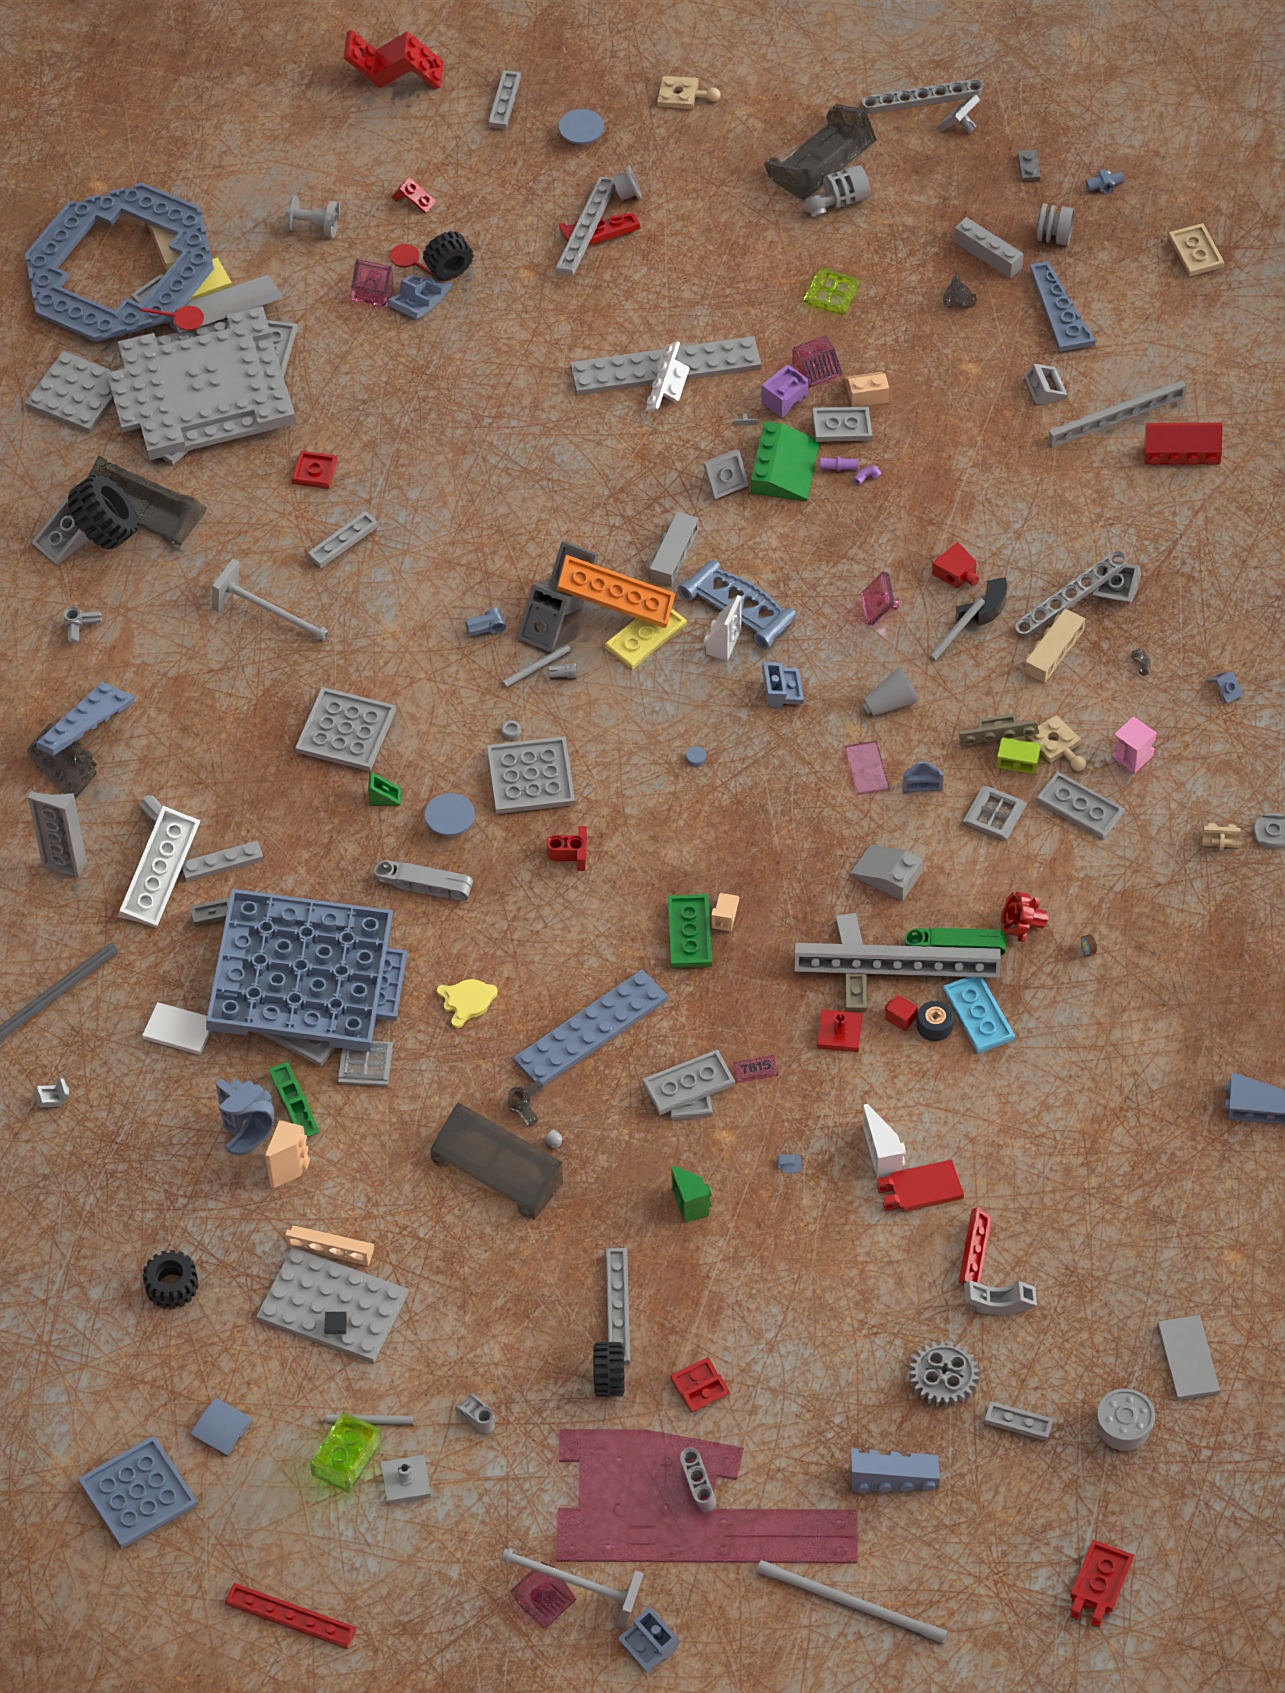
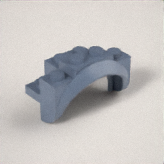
M221 1078L216 1083L219 1100L218 1108L221 1112L223 1127L234 1136L225 1146V1149L235 1155H246L270 1136L274 1125L272 1097L268 1091L262 1089L258 1084L254 1085L250 1080L240 1083L235 1079L231 1083H227Z

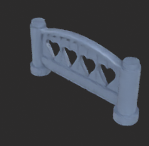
M714 559L708 561L688 581L682 582L677 587L679 595L684 600L691 601L698 595L720 610H723L733 600L728 599L730 589H736L738 593H742L741 623L756 632L753 636L754 642L764 650L773 644V640L795 620L797 615L796 611L791 607L782 609L767 593L751 582L720 570L719 562ZM716 579H720L722 583L728 584L727 587L713 590V582ZM747 598L759 604L755 607L743 609L744 600ZM761 608H766L768 612L774 614L773 616L758 618Z

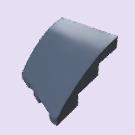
M411 275L401 280L400 293L389 298L387 306L414 319H418L442 300L451 289L452 283L440 284L435 283V279Z

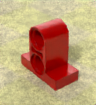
M578 826V835H552L547 839V855L552 861H577V870L586 871L587 826Z

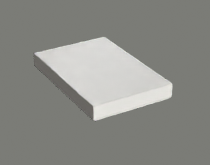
M157 1002L142 1036L144 1040L201 1055L211 1031L206 1030L207 1016Z

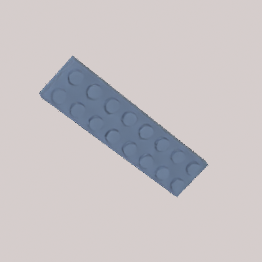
M642 969L513 1057L514 1063L540 1089L668 1001V995Z

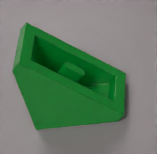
M370 772L368 781L370 806H399L401 804V788Z

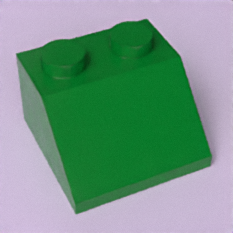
M677 1166L671 1167L672 1191L684 1222L687 1223L709 1216V1208L712 1207L710 1200L712 1194L709 1185H705L703 1178Z

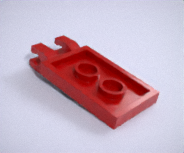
M952 1159L893 1172L889 1177L877 1179L879 1193L893 1190L895 1193L883 1197L885 1211L902 1208L903 1212L964 1199V1192Z
M1092 1540L1071 1591L1070 1598H1072L1071 1601L1074 1604L1070 1617L1079 1620L1083 1606L1092 1608L1095 1612L1091 1625L1100 1628L1104 1614L1109 1615L1114 1610L1135 1555Z

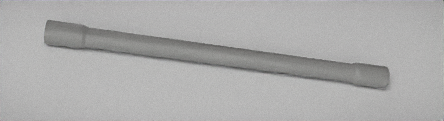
M763 1560L759 1562L757 1573L773 1579H779L920 1633L942 1644L946 1640L948 1631L922 1623L799 1576Z

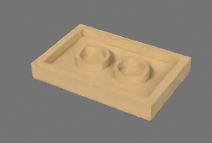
M1203 223L1169 232V239L1189 276L1224 267V261Z

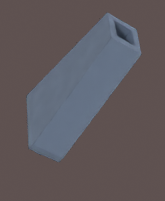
M1231 1073L1230 1081H1226L1225 1093H1229V1099L1225 1098L1224 1111H1228V1119L1285 1124L1284 1089L1237 1073Z

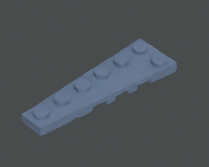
M1049 262L1030 264V271L1059 352L1095 346L1096 340L1088 326L1083 323L1079 311H1076L1071 298H1068L1065 288L1059 282V278Z
M101 682L37 741L36 748L50 755L57 754L74 741L83 737L84 732L94 730L101 721L106 722L115 712L120 713L135 703V696L105 682Z

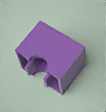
M788 364L762 384V404L781 418L790 412L794 403H801L803 396L804 399L808 398V379Z

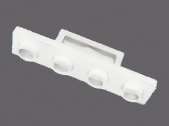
M678 341L668 344L663 351L664 356L658 366L657 377L652 384V393L647 399L646 411L648 412L659 409L662 396L673 402H677L680 399L689 367L675 360L680 345Z

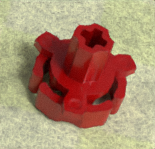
M1011 892L1001 912V923L1015 924V928L1003 925L1002 931L1005 934L1018 936V942H1025L1030 927L1040 929L1046 927L1048 913L1045 910L1038 909L1040 905L1039 898L1032 899L1028 893Z

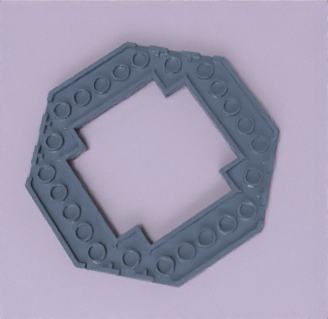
M145 183L135 184V187L129 189L123 187L110 191L111 194L103 196L97 194L86 197L85 201L77 203L75 201L68 202L25 253L37 316L95 342L173 321L174 317L141 312L140 308L176 313L179 308L185 306L214 270L200 206ZM125 213L177 235L169 244V248L171 251L181 255L141 304L125 298L115 311L62 288L70 276L68 272L58 269V267L97 220L113 225L120 215Z

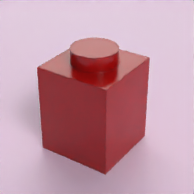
M897 995L893 1000H889L885 1006V1020L906 1032L917 1019L918 1006Z

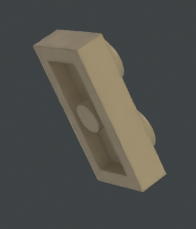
M846 973V1012H867L866 974Z

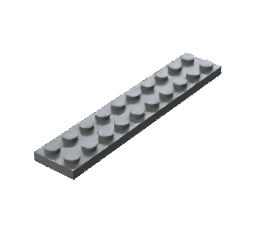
M754 336L681 346L678 348L675 360L689 367L686 380L761 369V361ZM664 349L571 362L577 395L652 385L657 377L658 366L662 362Z

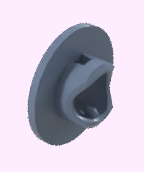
M587 109L570 111L559 122L561 136L573 144L592 143L600 138L604 131L602 118L597 113Z
M446 793L435 797L429 802L425 810V820L428 827L435 833L443 836H456L464 833L472 826L475 819L473 804L466 797L456 793Z

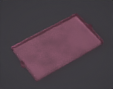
M877 740L869 742L860 741L857 744L845 745L857 795L871 792L874 794L876 791L890 789Z

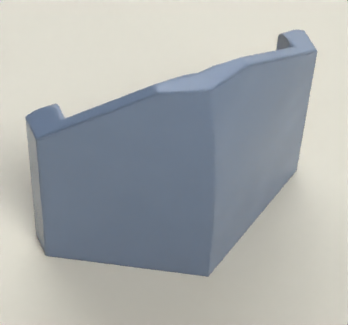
M917 762L903 773L902 792L942 791L943 772L930 762Z

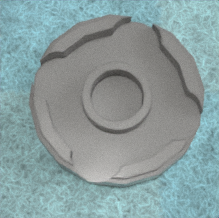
M1274 812L1266 813L1255 821L1253 835L1258 844L1269 849L1285 847L1284 815Z

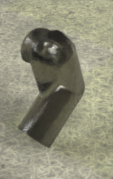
M1137 648L1132 651L1131 657L1135 661H1140L1139 673L1146 676L1149 674L1151 660L1143 649Z

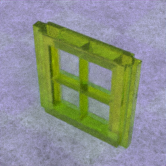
M820 268L804 298V302L839 314H846L861 284V280L830 269Z

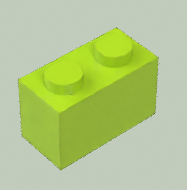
M1002 738L997 757V768L1036 775L1041 744L1019 741L1013 738Z

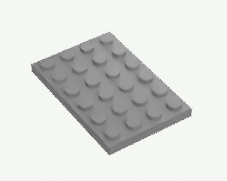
M292 1247L256 1318L259 1322L374 1363L409 1294V1289ZM325 1312H347L346 1334H325Z

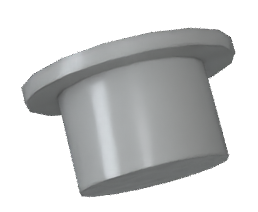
M628 165L626 166L627 172L613 177L615 188L622 201L634 196L641 200L642 195L631 167Z

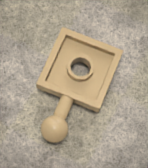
M663 76L657 103L658 107L693 109L696 97L707 98L711 102H716L721 94L717 88H710L708 91L697 90L698 78Z
M1057 715L1038 726L1039 734L1025 736L1028 742L1041 744L1040 754L1049 763L1065 755L1071 761L1070 764L1073 770L1082 771L1085 769V758L1076 756L1071 751L1081 745V738ZM1050 737H1056V738H1058V740H1057V741H1053V740L1050 741L1049 738H1050Z

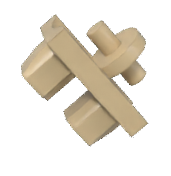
M1208 823L1207 826H1204L1203 846L1219 847V851H1224V847L1239 848L1241 828H1237L1233 824H1228L1226 827H1218L1215 823Z

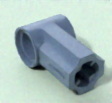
M499 608L489 609L485 615L465 620L469 636L489 631L492 634H499L506 629V624Z

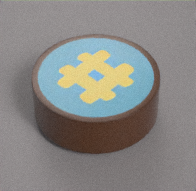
M1090 934L1082 936L1081 945L1084 953L1087 956L1096 954L1097 944L1094 937Z

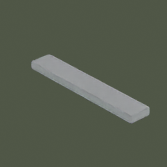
M606 1248L608 1342H622L624 1346V1365H630L627 1248Z

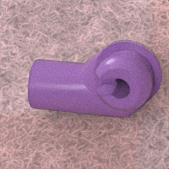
M875 465L863 468L853 478V482L856 485H861L870 475L874 479L879 477L881 471Z

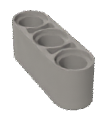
M686 1448L682 1451L680 1458L693 1497L701 1511L709 1512L715 1508L716 1498L705 1466L697 1449ZM696 1459L695 1462L688 1463L689 1460ZM702 1478L699 1482H694L695 1479ZM704 1496H709L707 1500H701Z

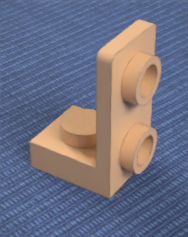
M719 894L716 909L713 908L712 911L713 929L732 932L739 896Z

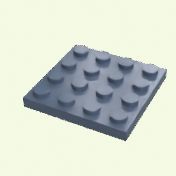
M155 1436L150 1437L78 1478L79 1484L121 1549L198 1506V1501Z

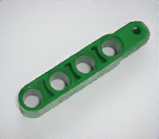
M914 928L907 932L904 940L905 946L1000 949V956L1006 952V934L1004 931L997 929Z

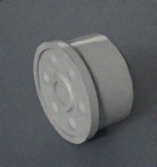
M1125 1388L1114 1390L1104 1396L1097 1412L1099 1433L1102 1440L1110 1447L1121 1451H1131L1142 1446L1147 1441L1155 1421V1410L1151 1401L1139 1391Z

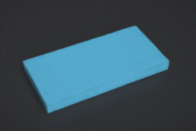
M966 977L943 986V992L977 1054L1015 1040L1012 1029L983 977Z

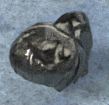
M956 271L950 285L945 290L943 303L948 308L969 309L974 307L977 301L976 294H972L970 289L961 282L960 275Z

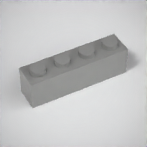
M966 217L955 227L954 243L1011 279L1022 269L1023 253Z
M677 512L675 517L670 519L667 533L664 532L662 536V544L656 548L655 559L650 561L648 566L651 581L672 587L699 530L698 517Z

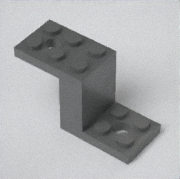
M565 540L561 542L551 577L532 585L517 635V639L549 652H553L564 616L581 609L585 601L556 590L565 556L568 555L596 565L599 555ZM538 622H542L544 624L543 632H540L537 629Z

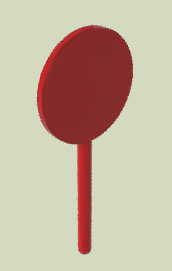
M400 244L391 250L390 259L394 265L410 267L416 264L433 276L430 269L418 262L419 251L413 245Z
M183 306L176 313L140 308L141 312L174 317L177 327L183 330L197 329L204 321L203 312L195 306Z

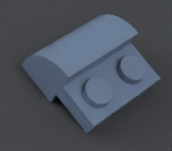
M763 662L762 673L767 702L776 708H782L783 704L802 705L804 696L799 668H783L782 663Z
M650 1606L633 1620L635 1624L618 1638L647 1673L664 1658L667 1660L679 1645L678 1637Z

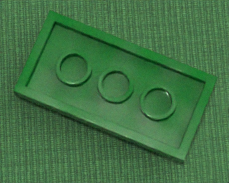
M708 894L669 895L671 968L712 966Z

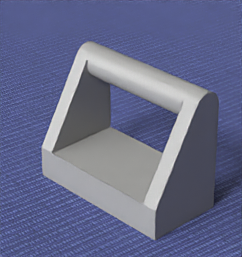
M1033 364L1024 375L1036 404L1043 405L1068 398L1056 367ZM1051 375L1057 391L1050 390L1045 378L1046 376Z

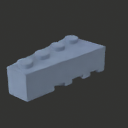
M851 1448V1492L867 1493L869 1491H879L886 1493L891 1490L909 1492L923 1489L924 1491L939 1489L938 1455L910 1453L906 1457L899 1452L893 1451L887 1455L878 1454V1450L859 1453V1449Z

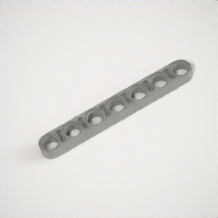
M971 79L869 95L862 100V110L865 113L872 114L967 99L975 94L980 96L983 91V84L980 80ZM977 86L979 89L972 90L970 87ZM954 89H960L961 92H960V93H955V92H953V90H954ZM936 92H943L944 95L938 96V95H936L935 93H936ZM924 94L927 97L919 98L918 95ZM902 97H907V98H909V100H908V101H902L901 98H902ZM890 100L892 101V103L885 104L883 103V101ZM866 103H873L874 106L869 107V106H866L865 104H866Z
M1122 551L1112 552L1016 622L1017 634L1023 638L1031 636L1052 621L1058 614H1061L1064 609L1070 608L1126 567V555ZM1115 557L1123 558V562L1118 565L1114 564L1112 560ZM1106 568L1108 572L1106 575L1100 576L1097 574V570ZM1090 579L1092 584L1089 587H1084L1081 584L1082 581ZM1069 590H1074L1077 594L1073 598H1068L1066 593ZM1054 601L1061 603L1058 609H1052L1050 605ZM1037 613H1044L1046 615L1043 620L1035 619ZM1022 624L1030 626L1026 632L1020 631L1019 627Z

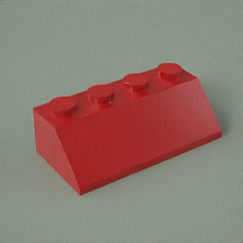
M1222 422L1146 423L1143 444L1144 465L1221 464Z

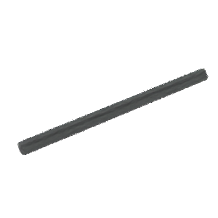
M109 943L1 1024L0 1040L118 952L117 947L113 943Z

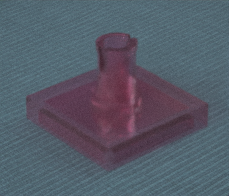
M884 571L860 593L866 624L872 626L890 608L897 610L900 606V599L893 596L889 573Z

